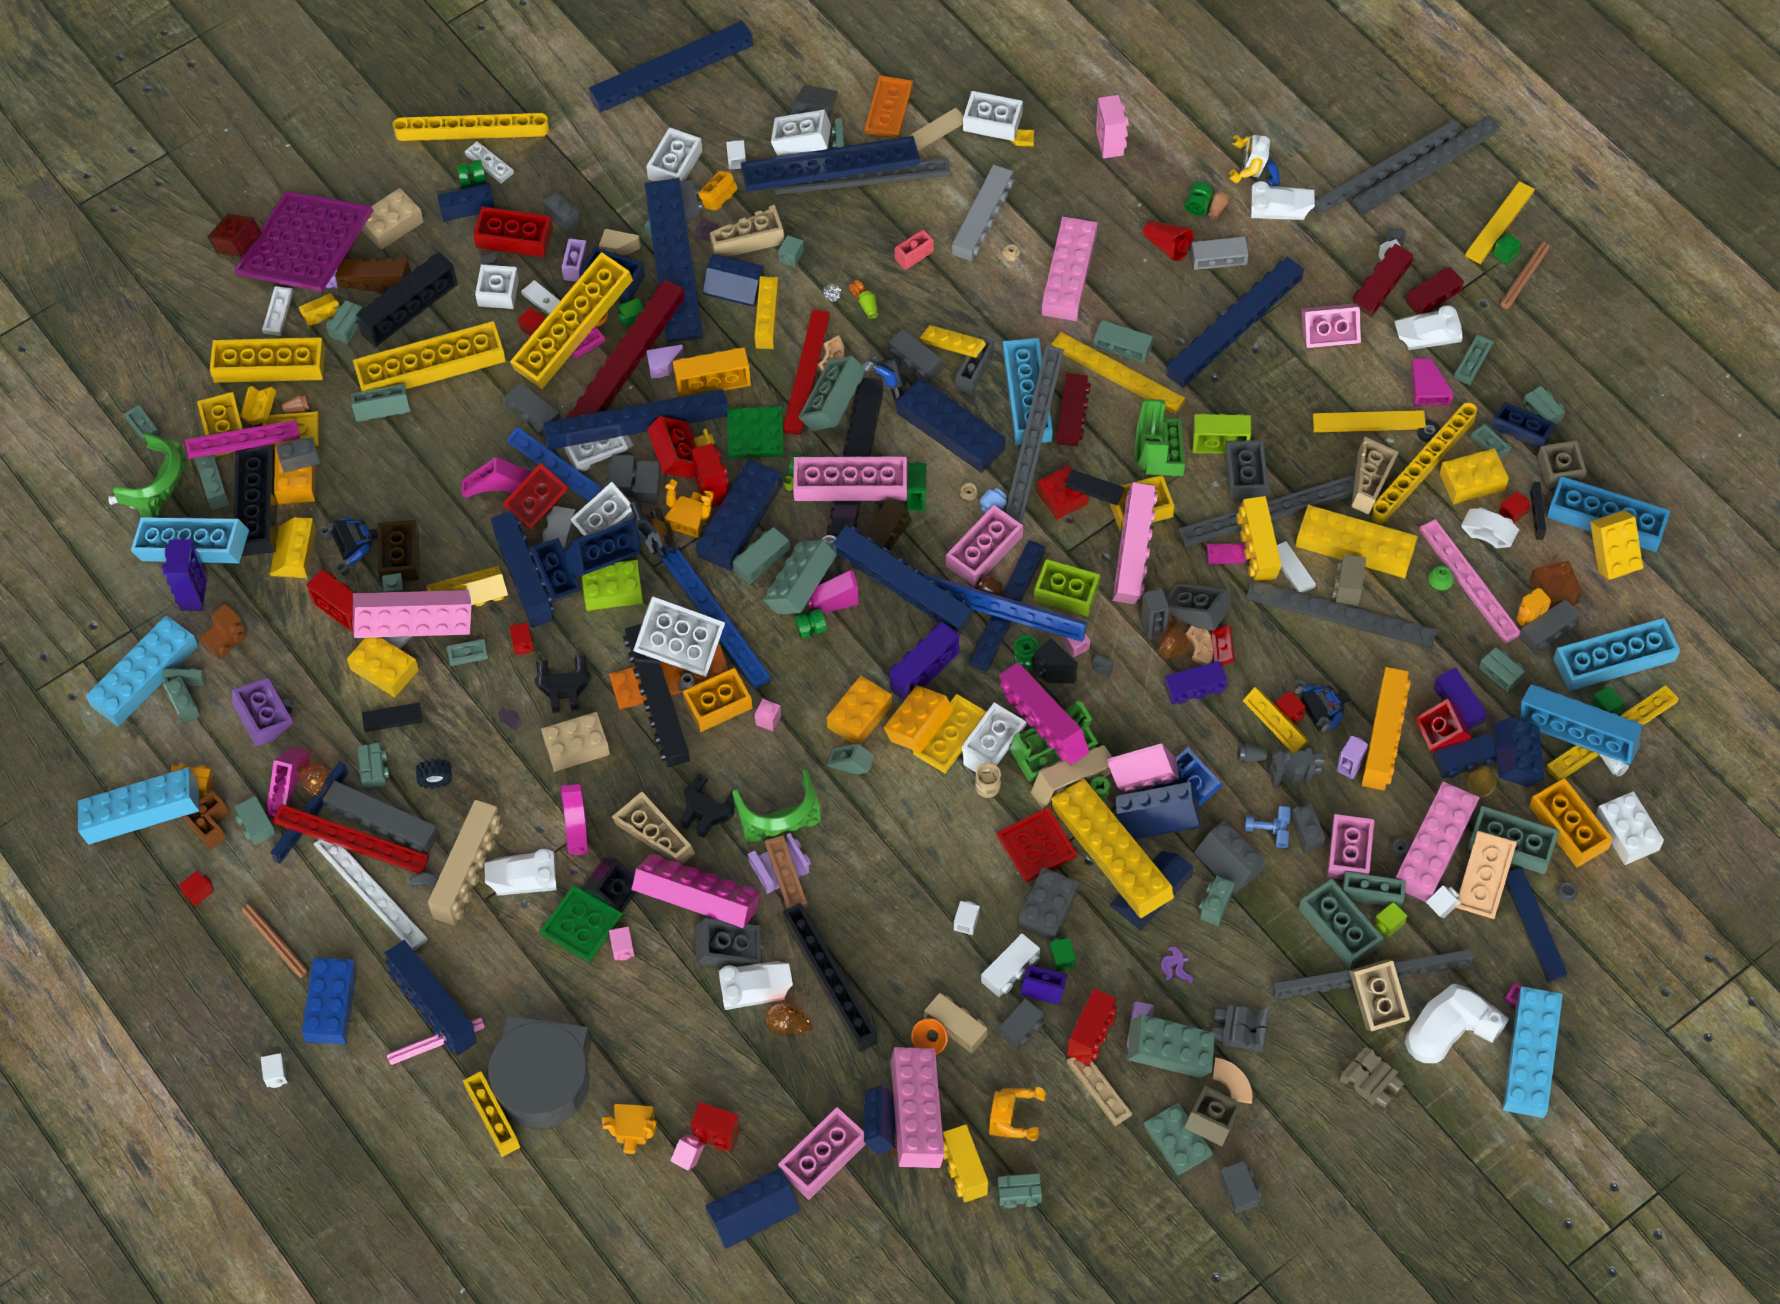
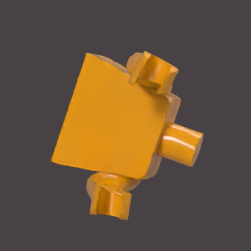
M671 479L670 484L665 486L668 489L666 504L670 508V511L665 516V522H668L674 531L699 538L703 523L709 519L711 513L713 492L705 491L706 496L693 492L690 498L681 496L676 499L675 487L678 482Z
M1035 1087V1090L1031 1088H1003L1000 1092L995 1091L989 1135L1006 1138H1025L1026 1136L1031 1141L1037 1140L1039 1136L1038 1127L1029 1129L1015 1128L1012 1126L1016 1098L1030 1099L1036 1097L1044 1101L1046 1094L1044 1089L1041 1087Z
M614 1104L615 1120L612 1116L602 1117V1129H608L610 1134L616 1137L617 1142L624 1143L623 1152L627 1154H635L636 1145L646 1144L647 1140L654 1136L657 1129L653 1106Z

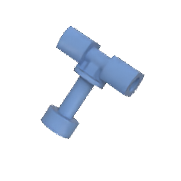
M1279 806L1277 818H1274L1273 822L1256 821L1254 816H1246L1245 831L1253 832V828L1272 830V834H1276L1275 847L1287 848L1289 840L1287 824L1290 821V807Z

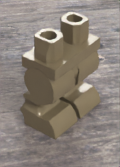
M1367 1046L1345 1069L1339 1080L1344 1084L1352 1081L1356 1092L1361 1097L1367 1099L1372 1105L1376 1102L1384 1108L1392 1100V1097L1385 1092L1387 1088L1397 1094L1404 1086L1401 1079L1397 1077L1398 1071L1382 1061L1381 1057L1376 1056L1374 1051Z

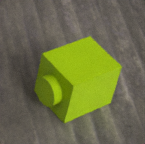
M1393 902L1376 916L1374 921L1375 929L1380 934H1384L1389 938L1405 924L1407 915Z

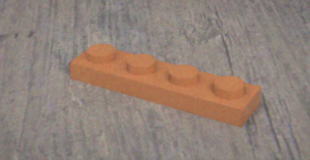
M784 836L764 841L787 909L799 903L802 904L803 908L808 907Z

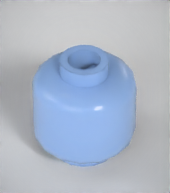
M997 488L988 489L979 500L982 506L981 511L985 514L993 505L1003 510L1007 505V496Z

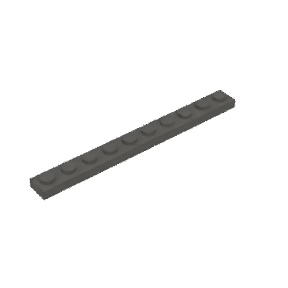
M1490 116L1484 118L1355 197L1353 204L1363 214H1366L1500 131V126Z
M1456 120L1451 121L1315 200L1314 212L1317 215L1328 212L1332 207L1342 204L1349 197L1356 196L1361 190L1371 187L1379 180L1385 179L1392 172H1397L1404 165L1411 164L1416 158L1426 155L1430 150L1455 137L1458 132L1459 123Z
M948 158L921 160L919 165L774 187L775 195L944 177L950 176Z
M1048 345L1045 347L1005 511L1006 514L1021 524L1064 349Z
M1353 476L1267 501L1271 521L1306 511L1308 505L1319 507L1353 496L1355 482ZM1239 510L1179 528L1178 534L1184 548L1241 531V525H1238L1236 520V514Z
M1251 580L1246 597L1247 600L1429 649L1433 647L1437 629L1255 580Z
M1471 949L1395 962L1394 966L1397 976L1400 979H1405L1414 974L1427 975L1432 971L1445 972L1455 967L1459 969L1467 968L1472 964L1474 954ZM1348 970L1274 983L1272 992L1274 998L1287 999L1292 995L1300 994L1305 996L1315 991L1327 992L1332 988L1346 989L1353 985Z

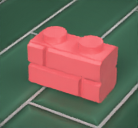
M922 229L894 248L895 260L904 270H907L934 252V240Z

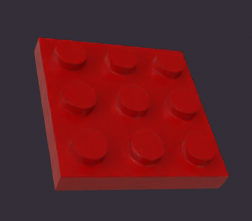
M1048 807L996 832L998 840L1025 883L1037 878L1042 868L1053 870L1077 858L1076 851Z

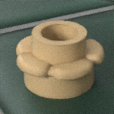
M1006 245L1003 248V255L1008 261H1014L1020 255L1017 245Z
M966 483L960 489L961 498L968 501L974 500L978 495V490L972 483Z

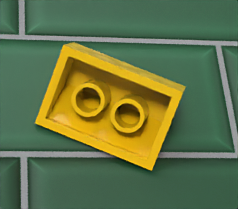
M294 517L279 526L276 552L273 554L270 576L308 578L317 531L313 518Z

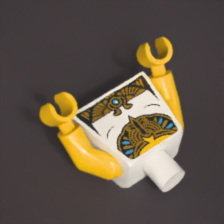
M1261 134L1246 136L1245 139L1235 135L1233 139L1236 142L1232 144L1240 149L1245 145L1243 166L1240 173L1235 169L1229 172L1231 175L1229 179L1234 183H1238L1242 177L1253 176L1259 178L1269 157L1270 139Z

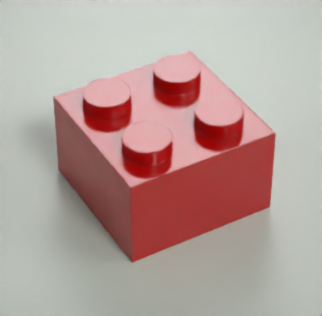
M1070 465L1037 482V494L1056 520L1080 509L1089 502L1088 495L1065 488V483L1072 470Z
M1450 699L1444 700L1415 717L1427 746L1433 753L1438 749L1472 738L1458 705Z
M699 1102L690 1124L692 1135L698 1137L705 1145H713L720 1151H732L741 1130L738 1114Z

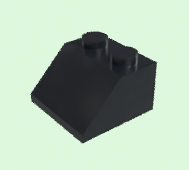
M1050 638L1034 652L1033 671L1039 679L1042 678L1046 683L1074 684L1077 681L1078 662L1053 639Z
M603 858L582 888L584 892L621 913L637 892L632 890L635 876L616 858Z

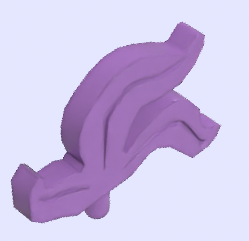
M1176 946L1169 947L1168 951H1172L1173 956H1166L1161 962V969L1167 976L1166 981L1172 979L1173 972L1171 968L1177 965L1175 971L1177 978L1187 980L1191 985L1193 977L1183 970L1184 962L1189 961V958H1183L1182 953Z

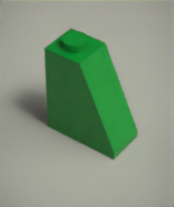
M908 463V511H926L927 463Z

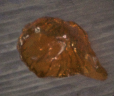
M1173 622L1169 624V630L1166 636H1164L1161 646L1157 648V654L1164 659L1185 656L1191 650L1186 633Z
M300 765L296 769L302 786L307 793L312 796H318V791L321 790L327 773H330V771L321 765H311L308 768Z
M786 1004L774 1005L766 1013V1026L774 1034H801L813 1029L811 1023L800 1010H795Z

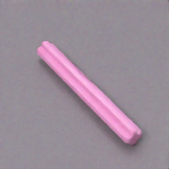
M481 1017L471 1020L474 1032L485 1028ZM436 1035L388 1053V1061L393 1065L441 1046L444 1040L441 1036L438 1038Z

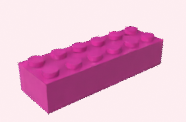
M1019 663L1014 664L999 674L1001 679L1000 686L1006 693L1004 697L1008 704H1013L1017 713L1025 717L1027 724L1030 727H1035L1038 736L1041 739L1043 737L1046 739L1047 745L1050 749L1056 750L1058 757L1062 761L1065 760L1071 766L1090 753L1082 729Z
M650 854L636 868L632 886L634 891L744 928L756 913L761 893L751 886L736 884L733 880H725L715 874L701 872L695 867H687L677 861L663 859L660 855Z

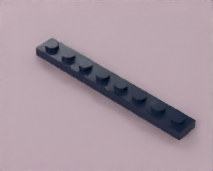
M1028 540L1002 597L1018 602L1022 601L1046 551V546ZM992 615L972 656L970 666L988 672L1012 621Z

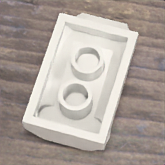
M1263 181L1251 185V218L1304 220L1307 213L1315 207L1314 190L1269 186Z
M1443 306L1439 311L1403 317L1394 321L1399 339L1407 344L1408 350L1462 342L1461 324L1457 311L1452 306Z
M627 435L564 448L572 466L578 471H586L590 468L591 464L624 452L632 447L633 444Z
M993 703L962 746L964 766L974 772L984 763H991L997 766L1011 747L1014 735L1018 732H1023L1027 725L1026 721L998 704Z
M543 848L536 853L496 857L484 862L485 883L494 889L497 896L557 890L555 852Z
M773 961L740 967L727 965L718 970L725 1010L785 1000L787 991L793 985L789 963Z

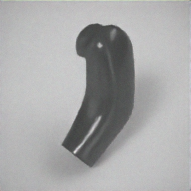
M424 872L410 877L409 881L411 887L428 885L434 889L439 877Z

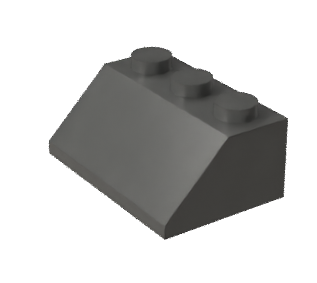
M1224 820L1209 832L1194 852V855L1213 874L1235 883V895L1264 871L1266 862Z

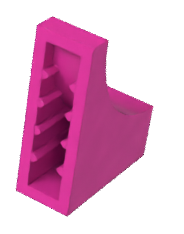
M495 457L462 479V496L469 498L475 494L487 491L513 493L532 472Z
M292 746L274 759L266 810L267 815L275 817L280 804L290 806L295 788L302 775L308 770L311 751Z
M581 784L561 786L568 852L577 856L589 853L587 810Z

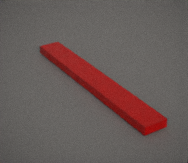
M812 310L783 433L802 434L804 423L798 417L813 389L830 319V312Z
M280 804L273 820L274 824L417 874L424 872L429 860V855L283 804Z

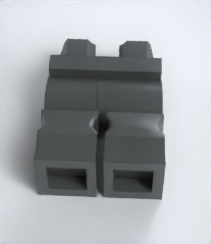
M1306 748L1305 751H1297L1294 755L1291 751H1279L1273 754L1269 768L1273 789L1280 785L1283 775L1292 783H1299L1304 779L1305 782L1311 781L1313 775L1321 774V765L1325 763L1323 753H1312L1311 748Z
M1228 1005L1227 1009L1216 1008L1214 1021L1225 1023V1027L1213 1026L1214 1040L1223 1042L1222 1046L1244 1048V1050L1251 1049L1255 1053H1263L1269 1009H1261L1256 1015L1248 1007Z

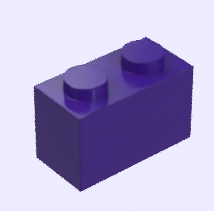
M1028 964L1020 995L1060 1005L1067 974Z

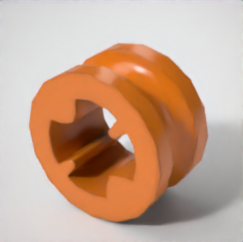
M855 280L854 284H849V290L856 298H859V295L866 291L859 280Z

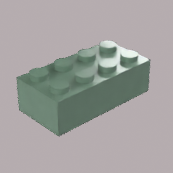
M852 355L828 361L798 418L812 431L837 426L841 421L840 418L843 412L848 408L851 397L856 392L855 389L863 379L865 372L863 366Z
M824 540L799 542L794 547L792 555L786 560L781 572L777 574L775 582L767 590L763 600L776 614L801 613L837 554Z
M1481 806L1468 850L1472 851L1477 831L1515 841L1517 844L1511 864L1545 875L1559 830Z
M1330 879L1301 899L1298 910L1349 970L1381 948L1384 938L1333 879Z
M1141 1014L1130 1021L1127 1060L1202 1078L1212 1072L1215 1033Z

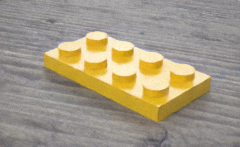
M958 694L950 702L953 712L922 752L919 753L913 750V755L945 774L962 753L963 744L987 713Z

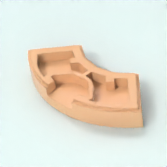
M839 335L823 343L826 355L818 364V369L821 373L828 361L844 357V345Z
M1191 625L1185 637L1191 641L1194 647L1192 660L1200 665L1212 663L1214 653L1209 631L1198 629Z
M1215 1057L1213 1079L1220 1081L1228 1088L1232 1099L1252 1104V1089L1245 1074L1231 1062Z

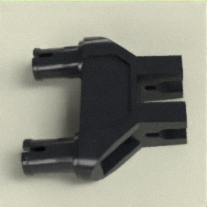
M632 502L630 508L635 517V528L645 541L650 553L654 555L659 553L660 557L666 558L668 557L665 551L667 546L669 552L674 553L676 548L672 539L673 530L670 524L665 522L661 509H653L650 511L651 516L645 514L641 502Z
M579 656L574 658L576 670L574 673L549 675L548 661L543 660V667L541 660L536 662L537 677L535 678V685L550 698L552 713L560 712L559 699L569 698L571 711L579 710L578 696L584 691L591 679V674L587 671V658L585 656H581V663Z
M698 773L691 786L684 789L687 809L680 818V826L688 830L695 818L701 820L696 827L697 835L705 838L712 826L727 822L734 816L735 805L732 795L734 790H731L726 801L721 804L700 793L708 782V778L704 775L701 778L702 774Z

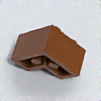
M225 603L210 615L214 625L200 636L203 647L218 660L226 656L235 645L241 643L247 636L240 617Z
M212 790L199 800L198 812L182 817L186 825L209 850H212L226 838L217 823L227 816L229 811L225 803Z

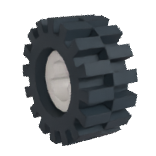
M441 759L424 760V763L420 762L416 766L417 784L420 787L424 786L426 789L428 787L430 789H434V787L441 788L440 786L445 787L446 784H450L452 781L450 762L446 760L441 761Z

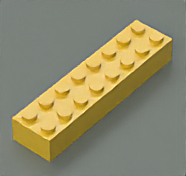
M601 252L510 361L514 370L540 389H543L633 281L630 272Z
M494 321L353 360L362 391L405 384L406 388L410 389L506 362Z
M1084 778L1051 798L1054 812L1140 919L1174 898L1172 885Z

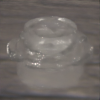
M828 284L823 290V294L828 301H835L840 297L841 289L839 286H835V284Z

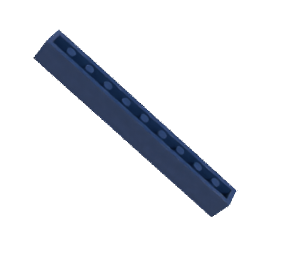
M740 21L589 87L590 99L599 113L609 110L646 92L655 90L662 85L671 83L680 77L687 76L696 70L753 46L752 34L744 22Z
M1289 257L1279 261L1275 269L1267 272L1259 283L1256 282L1248 293H1244L1236 304H1232L1224 315H1220L1212 326L1209 325L1200 337L1197 336L1188 348L1185 347L1176 359L1170 360L1167 365V376L1184 388L1303 279L1304 268Z
M723 389L544 422L543 436L548 450L648 432L647 428L659 416L685 421L688 424L727 417L728 402Z

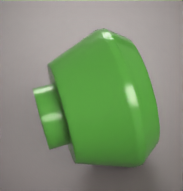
M1441 565L1431 570L1428 575V581L1437 590H1447L1453 585L1454 576L1447 566Z

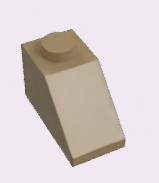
M609 229L604 230L599 244L600 249L623 257L641 247L639 235Z

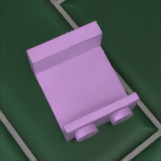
M789 833L787 834L786 845L797 876L800 878L809 873V865L811 863L808 856L800 851L801 845L798 839H793ZM755 851L749 853V863L767 894L780 888L768 852L759 856Z

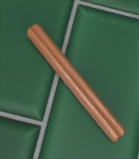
M1540 243L1502 299L1500 304L1502 308H1510L1548 252L1550 247L1548 243Z
M249 903L242 908L245 916L299 978L307 975V968L255 908Z

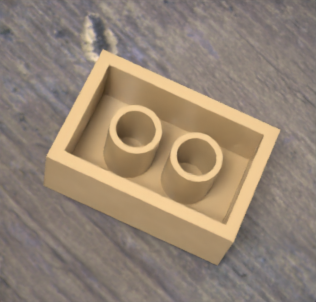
M399 188L371 206L374 211L362 228V231L382 250L424 222L421 209Z
M597 712L541 728L554 772L610 755L608 743Z
M1386 959L1349 970L1366 1030L1375 1031L1410 1020L1393 960Z

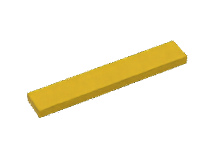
M1519 181L1470 246L1465 257L1481 264L1533 195L1535 189Z
M1424 410L1313 413L1314 432L1418 430L1419 428L1426 427Z

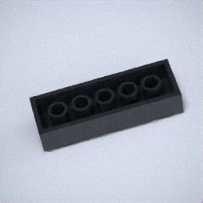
M438 252L430 256L422 265L417 266L414 271L403 277L393 287L388 288L381 296L375 298L368 306L360 309L356 317L361 335L376 348L458 285L453 264Z
M272 446L235 451L233 519H239L249 529L242 556L276 552L277 500L274 494L275 451Z

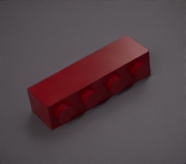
M1396 243L1392 248L1389 247L1384 255L1385 258L1382 262L1379 261L1376 264L1373 274L1365 279L1362 289L1357 290L1353 296V303L1358 305L1359 310L1371 318L1414 262L1413 254Z
M1066 373L1056 444L1078 447L1079 440H1083L1084 429H1081V426L1086 423V414L1083 412L1084 409H1088L1089 398H1086V394H1090L1091 383H1088V375Z

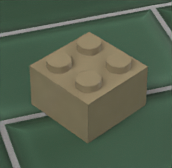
M1577 441L1540 447L1537 459L1546 489L1557 488L1560 476L1581 483L1584 482L1587 471Z
M1343 554L1342 561H1338L1332 598H1336L1335 602L1358 608L1363 586L1366 557Z
M1204 1086L1188 1118L1185 1129L1223 1146L1242 1103Z

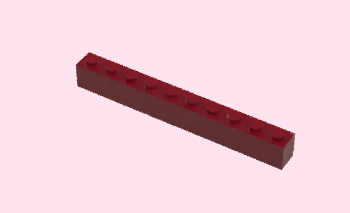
M666 279L662 285L660 284L657 287L654 296L647 301L645 309L637 315L635 323L627 329L623 340L618 342L613 354L608 356L606 364L598 370L596 378L588 384L586 392L578 398L576 406L568 412L566 418L602 412L608 409L646 355V351L651 348L686 298L683 288Z

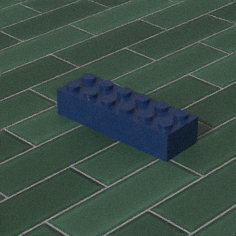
M921 378L896 401V409L899 416L981 473L1005 450V436Z
M748 459L697 543V556L731 571L734 558L743 552L782 487V473Z
M512 511L492 517L491 522L495 538L531 628L553 621L551 614L554 613L552 600L549 592L546 591V585L539 574V569L533 559L530 547H528L525 532H522L519 517H514Z
M405 939L384 952L386 958L384 963L389 970L387 972L393 982L397 981L400 984L398 986L404 996L408 995L411 998L410 1003L416 1010L419 1008L422 1012L423 1020L427 1024L431 1023L435 1035L438 1038L440 1036L443 1038V1044L449 1052L453 1051L458 1056L475 1045L477 1040L472 1022Z

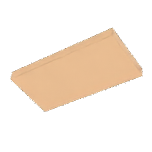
M1477 831L1458 896L1461 902L1455 908L1495 919L1517 842Z

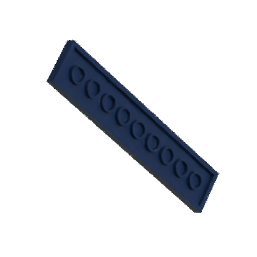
M914 136L742 162L740 164L746 192L919 165L920 157Z
M680 178L644 183L658 283L662 285L666 279L683 288L686 297L665 326L667 343L703 338Z

